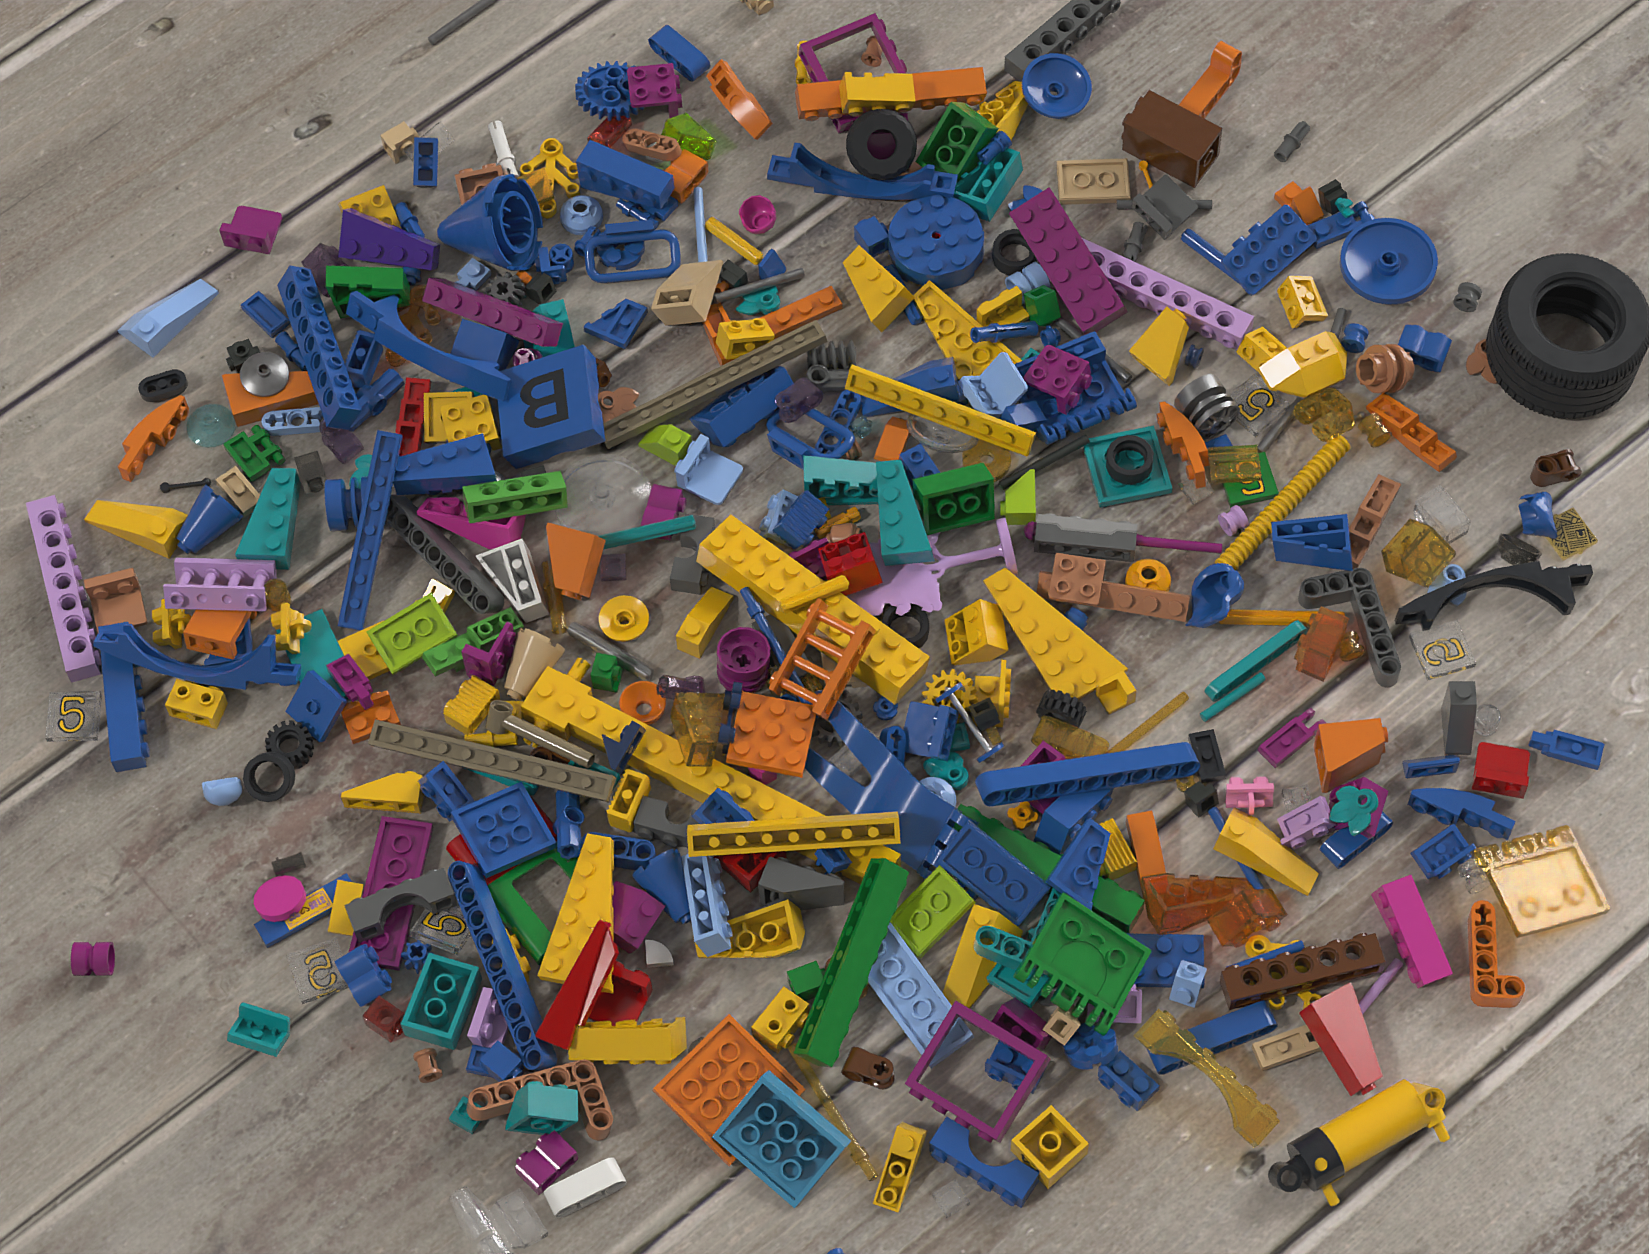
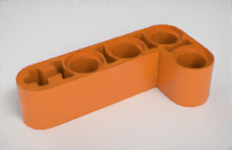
M1220 41L1212 52L1210 66L1180 102L1179 106L1205 119L1238 76L1242 52Z
M1477 901L1473 904L1468 916L1471 1000L1474 1004L1481 1007H1515L1523 997L1525 984L1517 976L1498 975L1495 908L1488 901ZM1480 914H1482V918L1485 919L1483 925H1480V923H1481V915H1480ZM1484 938L1488 944H1481L1476 939ZM1483 962L1489 966V969H1482L1477 963ZM1478 988H1487L1490 994H1482ZM1511 988L1516 991L1517 995H1510L1505 989Z

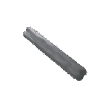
M572 622L568 627V635L597 653L616 656L619 666L644 681H649L652 678L654 670L645 663L577 622Z

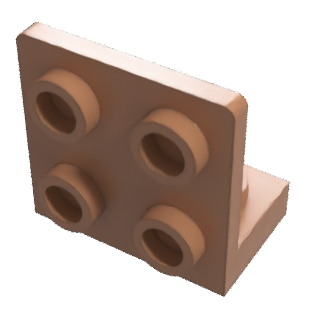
M1056 553L1048 599L1097 607L1099 605L1102 581H1104L1106 560Z
M133 568L84 580L85 589L91 600L97 633H99V626L129 622L135 628L148 623L139 580Z

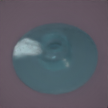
M208 404L199 407L190 415L186 428L189 438L195 444L210 448L227 442L235 431L236 423L229 409L218 404Z

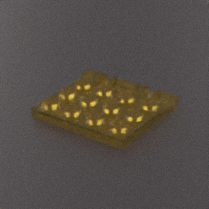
M1568 825L1546 830L1547 841L1543 834L1539 832L1534 833L1533 836L1529 834L1513 838L1511 841L1502 842L1501 850H1499L1496 844L1479 847L1474 850L1475 860L1478 866L1483 868L1516 938L1604 915L1610 910Z

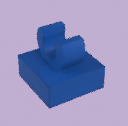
M841 847L823 848L815 852V856L818 858L816 865H823L827 870L824 875L836 874L838 871L847 869L852 863Z

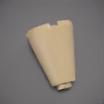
M522 627L519 628L504 689L508 691L506 695L517 701H520L521 698L526 699L546 667L553 668L564 654L565 649L558 643L553 647L550 642L551 639L527 628L525 630Z

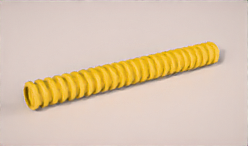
M1334 434L1322 446V449L1304 465L1303 469L1298 472V475H1295L1293 480L1289 481L1288 485L1274 497L1269 506H1266L1264 511H1261L1259 516L1255 517L1254 521L1245 528L1244 532H1241L1239 537L1225 549V553L1223 552L1220 558L1215 560V564H1229L1234 570H1238L1239 566L1249 558V555H1252L1254 550L1268 538V534L1272 533L1271 522L1283 521L1302 499L1307 496V493H1310L1312 488L1341 460V457L1345 456L1346 452L1351 448L1348 440L1339 434Z

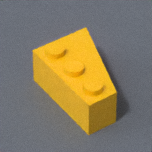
M844 72L839 85L842 113H849L850 116L861 115L863 112L874 109H895L896 112H906L913 108L915 103L912 74L885 73L884 76L872 77V73L865 72L864 77H852V72Z
M860 245L842 262L871 322L882 333L915 297Z

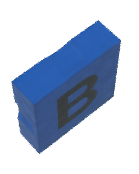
M584 344L499 371L511 379L507 400H498L503 457L515 469L548 460L560 453L577 451L606 442L603 416L598 401L599 382L596 358Z

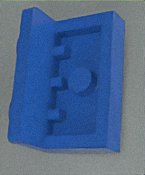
M444 761L440 762L418 780L424 795L435 802L438 813L443 818H447L449 822L453 820L451 818L452 811L475 802Z
M717 788L692 815L699 824L755 821L748 810L739 807L733 801L732 796L720 788Z
M1453 823L1410 854L1427 879L1435 876L1440 879L1452 871L1450 866L1455 862L1460 865L1472 857L1470 852L1476 846L1474 843L1469 845Z

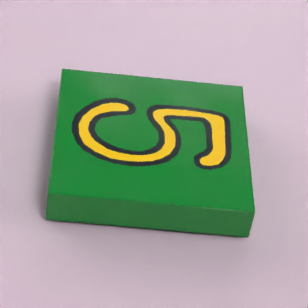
M1265 452L1217 462V469L1230 508L1235 505L1242 506L1274 499L1279 494Z

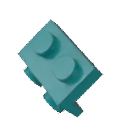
M242 1002L239 1006V1017L227 1033V1041L277 1057L290 1036V1018Z

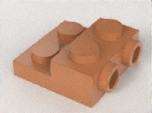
M495 163L482 166V169L473 171L472 168L460 170L459 174H455L461 205L494 178L503 175L501 165L496 166Z

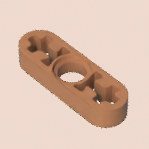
M631 129L622 137L626 149L629 152L663 161H673L682 153L678 141L668 136L640 129ZM657 142L654 146L647 148L650 144Z

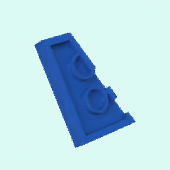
M1086 819L1045 882L1059 893L1064 892L1092 910V899L1094 891L1098 886V875L1101 864L1104 862L1111 833L1093 819Z

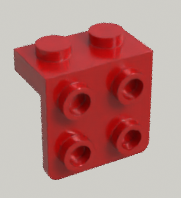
M1487 742L1479 743L1472 790L1524 799L1529 783L1527 773L1530 752L1525 749Z
M615 961L612 972L613 994L601 991L588 1019L594 1022L611 1021L612 1026H616V1022L635 1020L638 1022L653 991L651 978L640 970H634V972L628 970L623 964Z

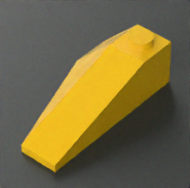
M1014 81L997 92L994 100L989 103H981L979 110L976 111L999 128L998 131H1003L1011 140L1028 106L1022 92V82Z
M97 500L84 521L170 559L178 547L179 540L176 539V536L188 515L173 508Z
M785 900L728 920L727 922L733 933V936L730 937L731 949L707 957L696 943L695 946L699 958H776L801 949L805 935L801 910L790 900Z

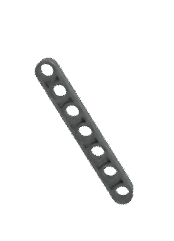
M391 494L386 521L475 612L479 614L500 612L504 606V597L501 592L432 522L417 515L418 508L406 496Z

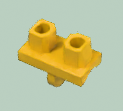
M162 599L161 607L152 610L154 623L157 625L162 624V629L152 632L153 642L158 646L170 645L174 649L182 648V633L192 616L185 614V609H165V599Z
M288 602L281 604V611L271 614L272 626L276 630L281 629V633L275 634L276 650H288L293 655L300 653V639L304 638V633L311 630V622L304 619L303 613L291 609Z

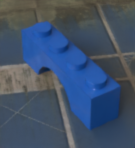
M946 1116L929 1142L931 1156L940 1163H945L946 1161L954 1166V1170L959 1175L966 1178L968 1176L978 1181L977 1184L982 1189L988 1192L993 1190L1001 1195L1000 1198L1010 1206L1017 1205L1022 1208L1039 1182V1172L1017 1159L1003 1166H989L980 1162L972 1154L969 1147L970 1130Z

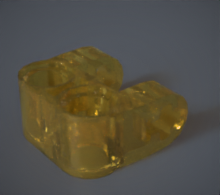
M1335 388L1322 389L1318 393L1298 402L1293 409L1294 417L1303 425L1314 422L1312 432L1322 442L1330 441L1355 427L1352 403Z

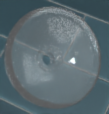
M911 413L908 415L906 425L909 433L917 442L933 451L961 453L973 448L978 442V438Z

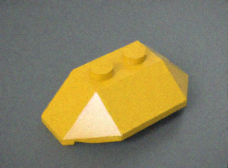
M1325 331L1285 349L1260 366L1257 371L1269 390L1281 391L1286 394L1306 398L1345 379L1347 352L1335 333Z

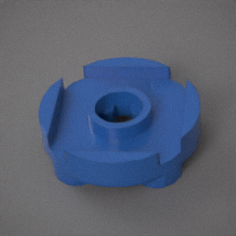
M606 230L600 233L598 236L606 235ZM644 241L597 246L598 257L602 264L607 267H616V270L621 271L635 267L641 261V256L645 251ZM617 245H625V250L623 251L615 248Z
M1082 1023L1065 1046L1063 1045L1070 1065L1078 1069L1087 1070L1093 1069V1064L1101 1062L1103 1066L1111 1062L1118 1053L1115 1031L1109 1029L1102 1036L1094 1030L1095 1025L1090 1027Z

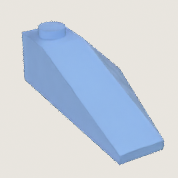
M199 279L137 312L118 329V333L154 358L219 292L204 280Z

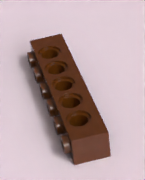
M1360 933L1349 940L1342 941L1341 939H1336L1328 942L1325 946L1317 948L1316 946H1308L1303 948L1301 952L1293 954L1284 952L1278 954L1273 959L1265 960L1260 958L1252 961L1249 965L1241 967L1239 965H1231L1225 968L1224 971H1221L1220 984L1228 1009L1232 1010L1256 1002L1268 1001L1383 972L1386 961L1376 933L1369 935L1367 933ZM1354 953L1359 959L1352 960L1346 954ZM1321 960H1330L1334 965L1325 966L1321 963ZM1304 966L1308 971L1301 973L1295 967ZM1277 972L1281 974L1282 978L1274 979L1270 976V973ZM1253 979L1257 984L1247 985L1244 980Z

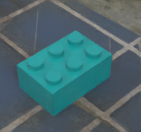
M429 953L401 1022L404 1035L455 1050L482 981L479 967Z

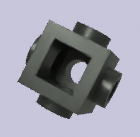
M249 339L238 341L226 348L229 357L225 359L231 372L240 373L243 363L250 356L260 353L258 346L253 347Z

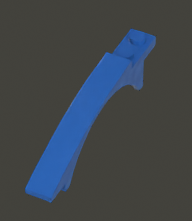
M795 142L790 158L772 155L767 173V180L814 187V193L888 200L920 199L933 195H941L944 198L953 197L958 179L957 174L935 171V165L927 164L922 169L889 180H874L834 167L813 155L801 143Z
M358 291L350 293L346 314L374 332L375 341L403 358L447 380L501 401L507 400L511 379L498 371L500 367L495 361H480L458 357L424 343L415 337L401 322L397 312L399 298L395 295L373 302Z
M124 623L123 632L99 631L93 641L94 647L117 658L157 673L206 685L242 690L247 689L250 681L256 684L279 683L281 686L296 685L301 675V664L276 662V635H267L264 641L245 657L231 663L214 666L188 664L164 655L146 642L132 624Z

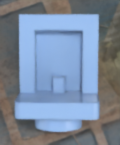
M1182 960L1175 975L1169 1000L1195 1008L1207 969L1195 963Z

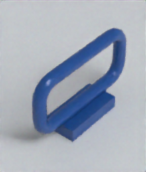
M653 220L605 224L606 235L593 237L585 246L586 271L588 276L597 283L669 277L681 264L678 238L668 230H654ZM665 239L670 244L671 264L666 268L600 274L596 271L594 249L599 245Z
M790 401L782 405L768 418L766 424L769 431L767 436L772 451L804 470L803 455L840 459L851 449L855 441L854 434L850 429L801 401ZM798 410L845 438V441L833 452L823 454L780 429L776 424L789 412Z

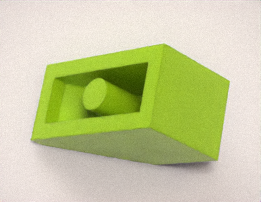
M671 424L656 425L647 431L638 446L676 466L678 461L683 460L687 455L692 438L690 434Z
M1035 469L1027 471L1005 491V501H1000V516H1005L1007 525H1026L1031 521L1035 522Z

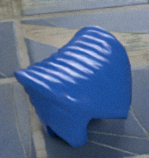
M1540 492L1521 496L1520 499L1527 500L1518 506L1522 518L1523 534L1556 539L1558 535L1553 520L1551 494Z

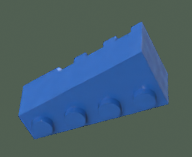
M589 140L576 160L580 188L660 210L675 189L672 174L592 140Z

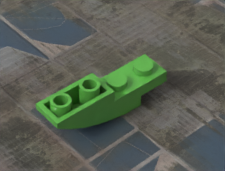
M510 607L468 626L466 633L423 652L422 658L435 677L453 668L458 672L465 668L461 653L465 644L489 653L506 622L513 624L515 634H517L519 628L522 627L523 629L524 625Z

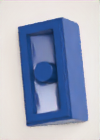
M1455 755L1404 760L1402 764L1405 778H1416L1456 773L1460 759Z

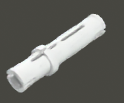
M495 121L497 127L495 129L493 122L488 125V129L498 156L497 164L501 165L503 175L514 174V178L519 179L515 168L516 160L514 155L511 154L503 123Z

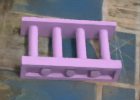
M176 558L174 561L176 584H164L163 586L165 609L266 611L265 587H275L277 583L275 560Z

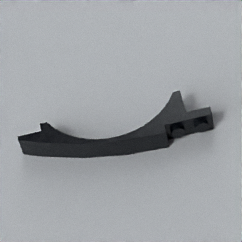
M1540 561L1492 569L1456 580L1414 599L1399 608L1394 620L1395 625L1420 622L1422 631L1430 630L1439 612L1450 601L1468 591L1484 587H1509L1523 590L1545 600L1562 615H1570L1576 604L1572 587L1588 585L1593 575L1591 564H1573L1562 568L1551 566L1542 570Z

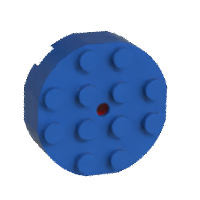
M941 195L916 199L900 208L890 223L888 231L889 255L892 264L905 282L909 280L922 287L930 280L941 290L949 289L969 281L974 276V271L979 264L982 263L984 256V231L977 213L968 204L953 197L944 198Z

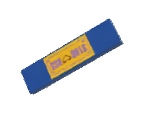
M346 873L306 895V902L298 913L290 914V918L277 922L262 919L255 923L254 926L266 947L273 946L329 915L332 911L337 880L352 882L348 874Z

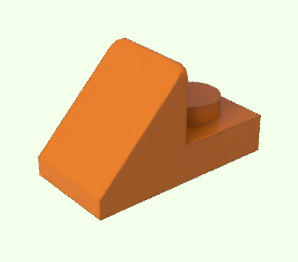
M1292 181L1275 193L1274 199L1281 206L1289 205L1306 225L1317 222L1324 217L1323 211L1310 186L1302 190Z

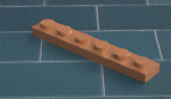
M1040 571L1036 593L1045 599H1048L1052 572ZM1102 581L1099 605L1097 607L1186 622L1190 595Z

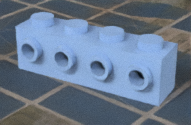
M688 854L683 855L682 863L694 942L707 957L731 949L730 937L733 936L726 917L729 915V909L723 898L726 890L724 883L720 879L722 866L719 859H714L713 856L689 857Z

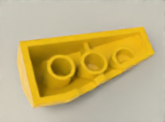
M1235 807L1231 811L1213 848L1307 896L1319 875L1316 870L1290 847L1281 845V839L1260 820Z
M976 904L973 905L942 992L951 1005L956 1000L970 1009L990 984L986 978L997 963L981 957L975 952L973 945L979 928L982 926H992L1022 938L1023 930L999 912ZM989 938L980 939L984 945L993 944Z

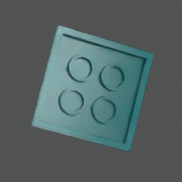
M1154 425L1088 438L1090 443L1082 447L1099 507L1172 493L1173 488ZM1125 435H1133L1145 439L1151 445L1154 453L1150 475L1141 483L1134 485L1115 481L1109 475L1106 468L1107 449L1111 442ZM1125 450L1115 456V462L1123 469L1134 470L1143 466L1144 457L1134 450Z

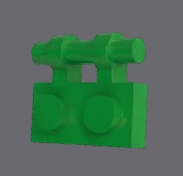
M254 425L251 428L254 434L251 437H248L243 431L223 444L225 450L250 482L271 470L268 461L275 460L278 465L286 461L282 455L281 448L276 444L274 445L270 440L271 436L264 429L262 430L259 425ZM263 445L266 450L260 452L256 446Z

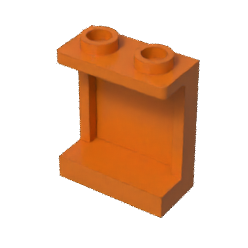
M196 609L183 631L187 649L234 659L237 654L235 642L249 617L250 619H255L257 612Z

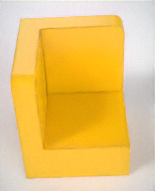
M1123 670L1097 683L1096 696L1106 712L1111 714L1134 703L1136 689Z

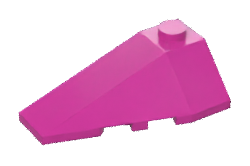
M457 497L426 498L417 510L418 516L491 550L521 539L526 518L525 514L469 523L464 508V501H459Z

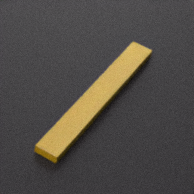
M852 365L849 369L845 385L846 390L1028 457L1036 432L861 367Z

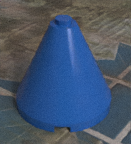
M514 174L498 176L439 224L437 229L438 238L445 245L510 271L529 269L535 264V258L539 257L538 248L542 247V241H537L538 229L543 228V222L534 192L524 179H516Z

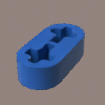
M899 726L883 729L879 740L904 765L906 736L903 729Z

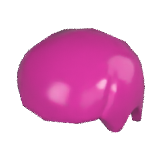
M761 195L749 197L743 201L739 209V215L744 228L755 235L766 233L773 228L777 218L771 201Z

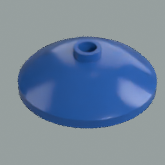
M1050 53L1039 56L1027 66L1023 74L1022 92L1027 103L1036 112L1049 118L1064 119L1078 114L1087 105L1091 96L1092 84L1087 70L1077 60L1064 54ZM1050 92H1056L1057 95H1052Z

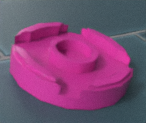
M287 875L277 876L266 881L258 888L254 895L253 904L258 914L264 920L272 922L283 921L290 918V914L298 913L306 902V892L301 881L297 878Z

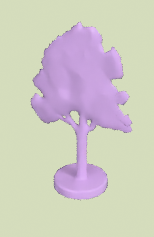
M1006 518L996 520L1000 539L998 546L956 556H943L938 552L934 544L937 542L940 533L927 535L933 550V556L939 560V562L929 565L912 563L885 566L881 554V538L878 539V543L870 542L869 544L883 583L847 595L846 597L872 616L883 612L884 603L896 606V614L901 616L911 609V604L923 607L921 611L931 613L933 610L939 611L943 604L940 601L937 578L941 577L951 567L1002 556L1004 557L1006 569L1018 577ZM932 571H939L936 574H932Z

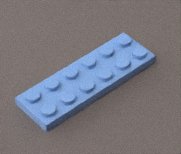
M889 923L887 935L878 950V958L872 965L869 973L868 983L922 1056L952 1005L893 925ZM960 1017L957 1018L930 1062L929 1067L931 1069L974 1038L973 1033Z

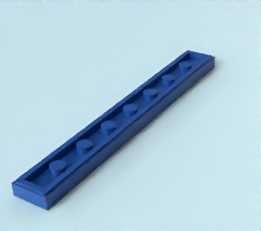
M377 430L338 627L358 631L364 629L403 438L401 434Z

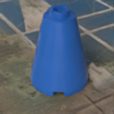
M204 485L176 536V539L179 540L177 546L186 554H189L191 551L196 554L244 517L223 497L215 494L214 490L207 485Z
M670 849L649 860L650 864L646 866L645 870L642 866L639 867L632 876L649 895L665 905L663 910L675 923L682 922V924H686L691 921L682 857L678 849H675V851Z

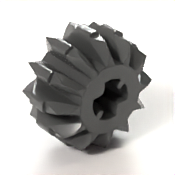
M506 272L504 277L497 273L496 280L489 279L492 286L485 287V291L489 296L522 307L520 300L525 299L526 294L524 292L525 285L521 282L519 276H512L510 272Z

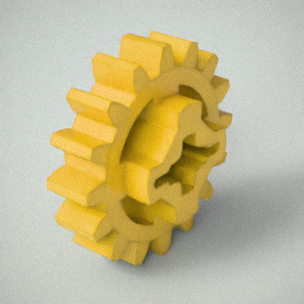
M951 669L949 675L944 670H941V677L939 678L933 674L934 682L925 683L929 690L922 691L923 697L926 698L922 703L935 706V699L944 693L945 687L951 688L961 682L966 692L958 689L953 693L965 711H970L968 707L972 703H978L977 697L974 696L978 691L975 686H972L974 684L972 679H966L964 672L959 673L957 676L955 669ZM945 698L938 702V704L957 710L950 699L946 700ZM960 713L958 715L956 724L959 723V718L961 717Z

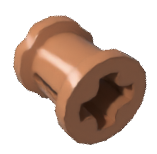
M875 35L867 38V48L862 54L861 60L868 66L878 67L882 62L881 55L883 51Z
M425 1048L413 1055L414 1060L418 1063L420 1071L418 1077L422 1083L436 1081L443 1075L442 1070L438 1069L435 1058L437 1051L434 1048Z

